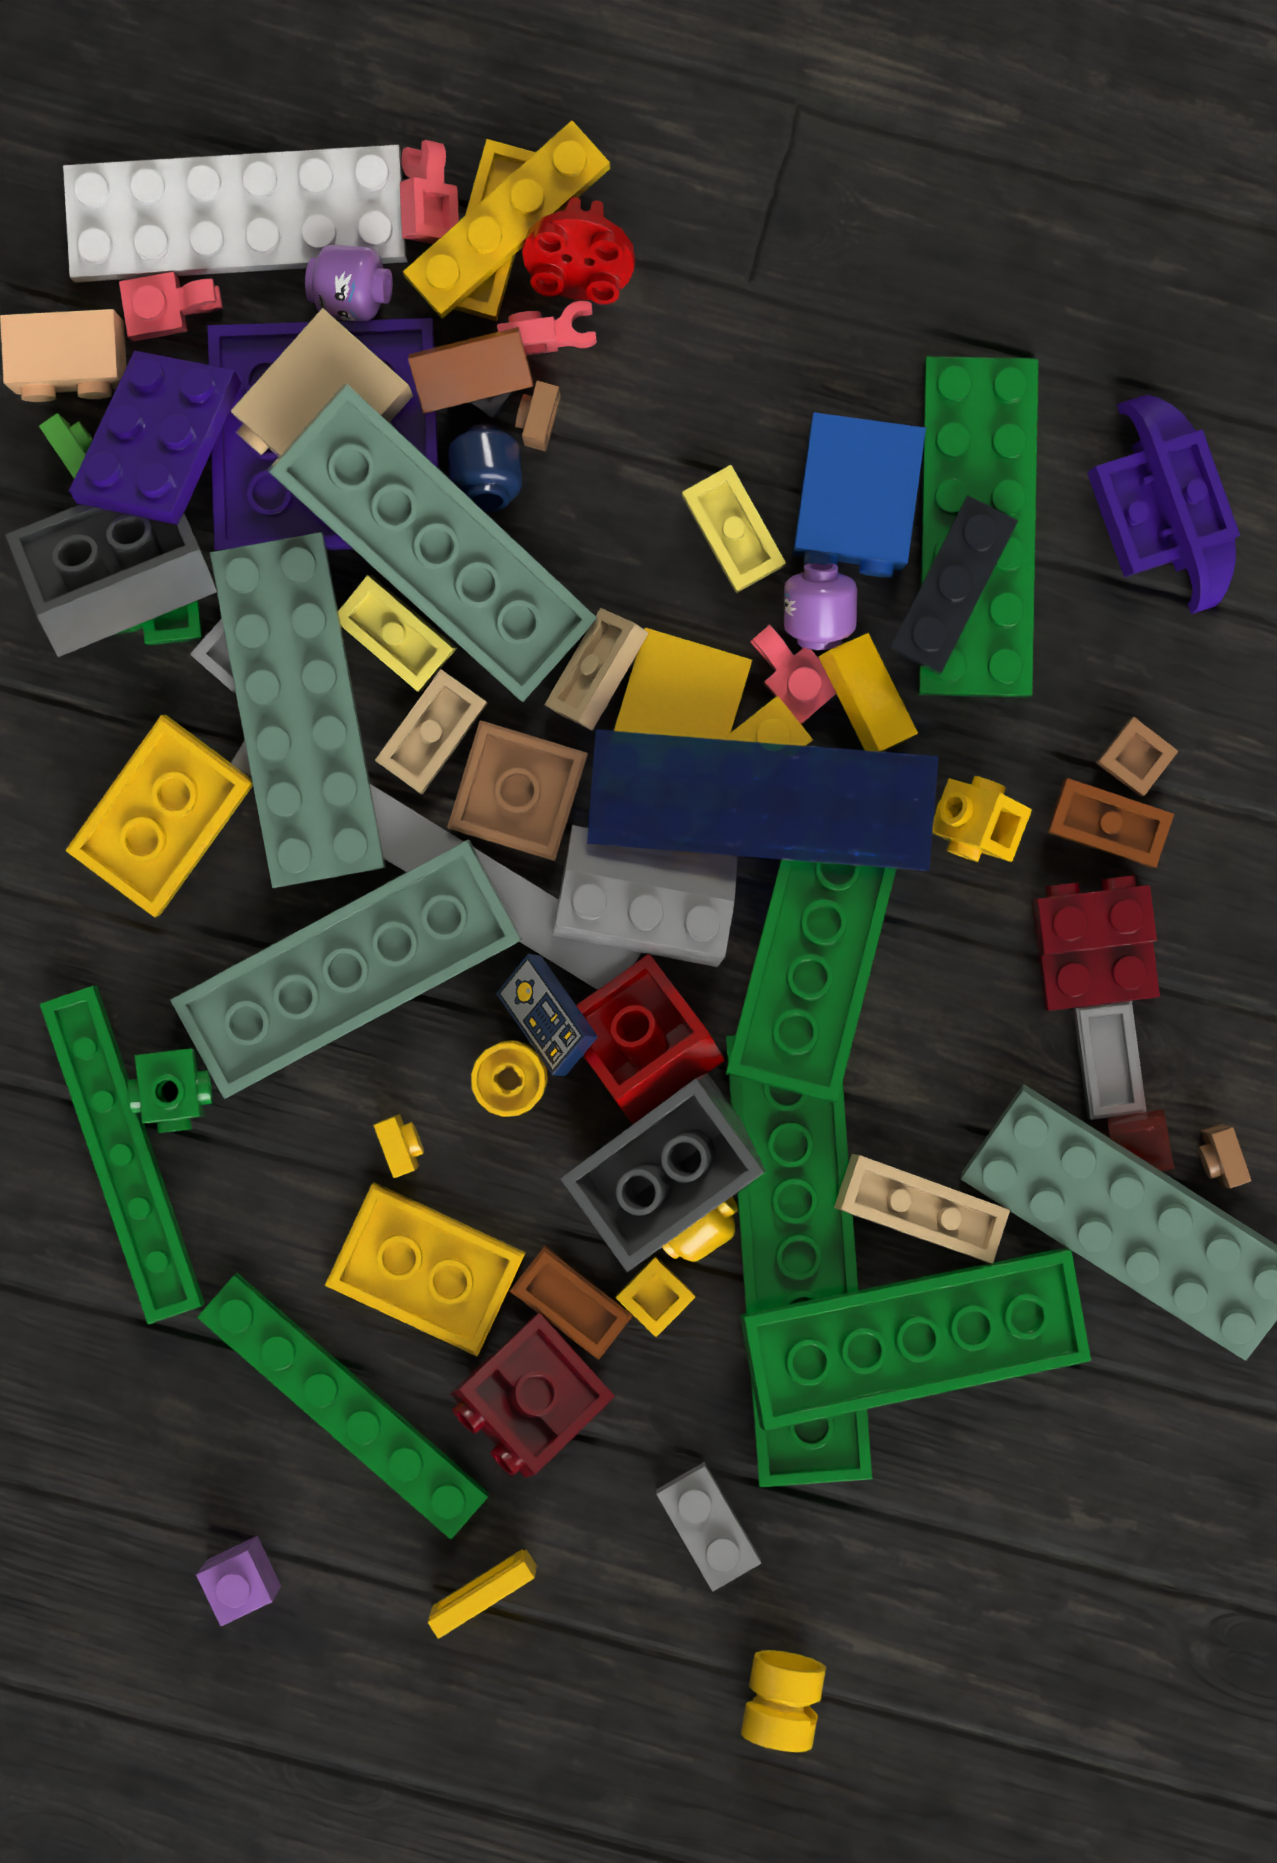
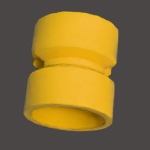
M518 1040L502 1041L486 1049L476 1060L471 1074L472 1090L477 1101L487 1111L502 1117L518 1116L531 1110L543 1096L548 1083L547 1067L530 1044Z
M762 1650L755 1652L749 1687L757 1695L745 1705L741 1735L754 1744L770 1749L789 1752L811 1750L818 1714L810 1705L821 1700L826 1666L815 1659L785 1651Z

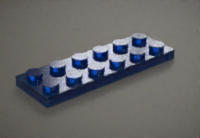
M596 730L587 844L929 871L939 757Z

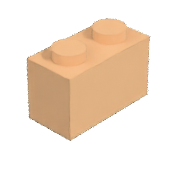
M114 309L0 315L3 381L14 393L21 394L22 400L29 402L53 401L56 399V392L77 391L80 398L103 399L111 397L112 389H117L127 366L124 321Z

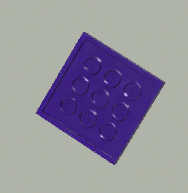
M433 318L386 319L365 322L338 321L409 385L413 397L391 420L390 424L439 469L437 410L423 414L408 361L409 354L435 348ZM310 322L207 325L209 365L235 370L242 383L211 451L215 551L320 532L324 534L327 550L353 549L267 471L278 456L269 448L261 456L236 433L242 424L231 412L235 405Z

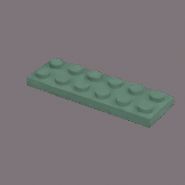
M348 384L341 386L267 470L522 702L598 619Z
M320 532L210 552L272 888L386 868L324 534Z
M466 840L170 1001L225 1099L522 940V937L470 840Z
M1025 1084L1022 1085L962 1171V1181L1006 1209H1009L1017 1216L1245 1361L1277 1321L1276 1244Z

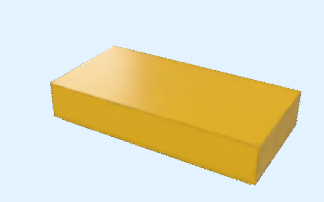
M869 633L818 656L868 758L918 734Z
M521 1549L434 1604L429 1615L428 1624L439 1639L533 1580L537 1565L527 1549Z

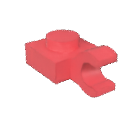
M424 140L421 145L422 150L406 147L402 151V168L404 173L410 177L400 182L402 238L434 244L459 222L457 186L444 183V167L446 163L444 145Z
M174 272L119 281L127 336L132 341L187 332L185 315L223 309L220 287L218 285L214 286L213 279L196 280L180 287L179 277Z
M588 301L571 303L564 309L561 317L557 320H554L553 316L542 318V313L538 311H525L510 315L508 317L509 323L497 324L498 332L519 327L526 356L556 352L558 347L565 346L588 348L597 343L595 332L579 333L572 327L573 321L577 317L593 314L592 304Z
M770 625L750 642L775 671L763 684L775 697L779 696L800 724L837 694L820 659L811 649L803 648L796 655H793L783 639Z

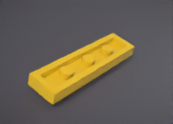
M573 121L569 122L403 271L405 278L443 319L523 247L528 230L532 225L544 216L564 211L572 197H579L610 169V162Z

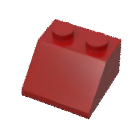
M650 954L643 957L576 1005L598 1036L583 1056L632 1125L694 1079L710 1072L725 1061L710 1033Z

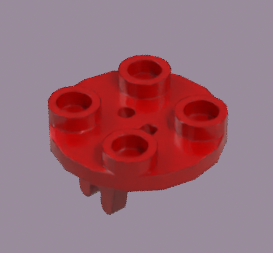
M572 197L565 211H559L540 218L528 230L522 254L525 268L531 274V286L536 292L544 296L560 295L574 300H592L595 303L606 305L614 303L619 298L620 290L629 283L634 271L636 259L633 244L620 227L604 217L603 203L601 201H594L589 211H583L580 208L581 200L578 197Z

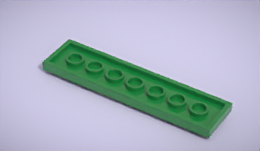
M736 1035L726 1036L728 1064ZM728 1075L731 1106L741 1118L766 1172L737 1192L746 1313L857 1291L858 1280L853 1215L834 1208L849 1164L843 1082L838 1101L834 1103ZM751 1380L759 1487L872 1479L867 1409L764 1431L759 1424Z

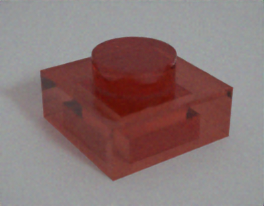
M1164 1109L1108 1118V1127L1112 1141L1160 1171L1174 1169Z

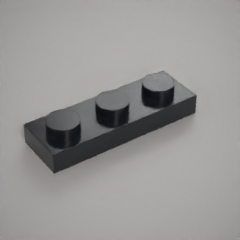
M967 495L889 648L890 651L938 675L942 673L1018 520Z

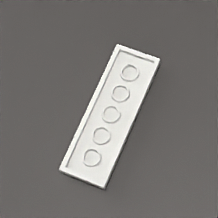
M399 145L63 165L70 278L74 282L135 279L174 272L177 276L303 269L307 268L309 260L317 257L325 246L334 244L373 248L380 256L382 264L407 262L406 239L402 238L400 182L403 179Z

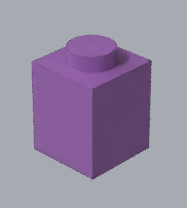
M258 1536L207 1559L196 1574L220 1626L271 1603L281 1588V1584Z

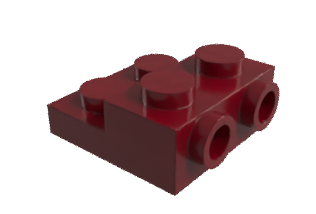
M1135 875L1102 879V891L1081 894L1079 882L1046 886V898L1031 900L1046 1011L1160 997L1153 944L1154 941H1157L1150 885L1136 887Z
M541 1313L534 1315L496 1353L490 1355L450 1393L458 1403L452 1411L459 1422L474 1434L482 1429L496 1445L490 1451L496 1463L509 1475L514 1476L519 1471L525 1478L536 1475L615 1397Z

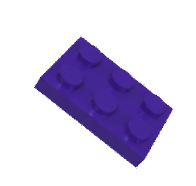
M134 351L69 489L76 503L179 525L242 384L236 371Z

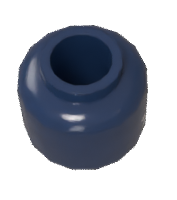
M479 424L470 427L467 432L459 435L449 446V480L485 513L504 509L520 493L522 486L521 450L516 439L493 425Z

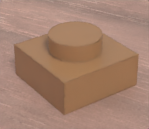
M537 381L533 396L523 394L515 427L524 429L522 438L525 446L542 451L547 450L561 399L559 386Z
M1132 717L1096 763L1139 797H1142L1175 757L1178 750L1138 719Z
M1219 1124L1201 1130L1205 1145L1198 1147V1152L1208 1178L1216 1177L1218 1184L1228 1188L1251 1182L1252 1180L1234 1128L1225 1124Z

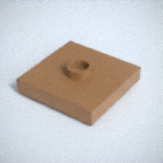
M480 720L447 828L556 861L588 753Z

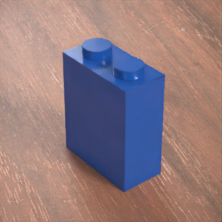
M813 412L809 428L792 556L804 557V566L808 563L821 565L829 563L837 565V562L860 565L859 573L876 577H892L893 569L903 571L909 557L926 428Z

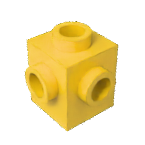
M974 776L971 784L948 779L943 795L936 807L929 832L948 840L949 844L946 851L965 859L978 862L981 853L1012 862L1032 809L1005 796L1006 787L979 776Z

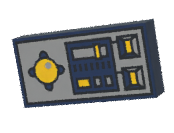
M528 954L496 993L552 1075L566 1076L598 1038L541 955Z

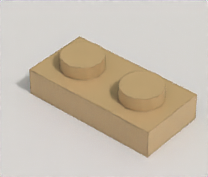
M600 608L596 615L598 619L587 630L544 704L556 713L590 730H593L649 634L636 623Z
M440 669L375 761L423 794L488 703Z

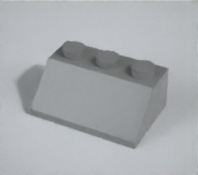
M572 825L552 936L718 967L725 958L735 903L737 857Z

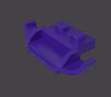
M1145 395L1118 403L1116 405L1119 414H1125L1131 418L1138 431L1140 441L1131 446L1134 454L1095 466L1087 471V475L1123 576L1125 578L1173 562L1176 572L1185 569L1188 571L1192 585V597L1188 603L1190 613L1194 614L1215 607L1223 599L1233 577L1236 563L1235 538L1241 535L1203 429L1196 431L1182 412L1158 397Z

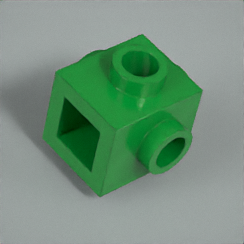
M191 1048L135 1055L137 1079L128 1080L129 1101L132 1113H141L142 1124L157 1122L158 1133L192 1129L191 1118L205 1116L203 1105L213 1103L209 1070L199 1071L197 1049ZM172 1081L178 1087V1095L174 1101L168 1102L163 1095L165 1085Z

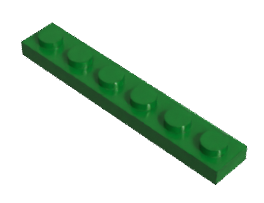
M91 986L41 1003L40 1007L147 1324L201 1307L205 1302L144 1123L142 1124L141 1113H132L128 1092L129 1078L98 986Z
M236 1273L197 1317L449 1539L456 1535L488 1498L489 1492L240 1274Z

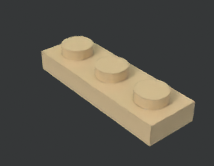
M855 1154L851 1155L834 1208L992 1264L1010 1213L1009 1209Z

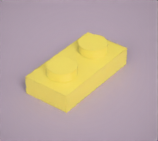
M732 465L682 492L684 501L736 593L786 565L784 558Z
M373 575L365 577L338 611L341 626L417 692L423 691L457 649L455 645Z

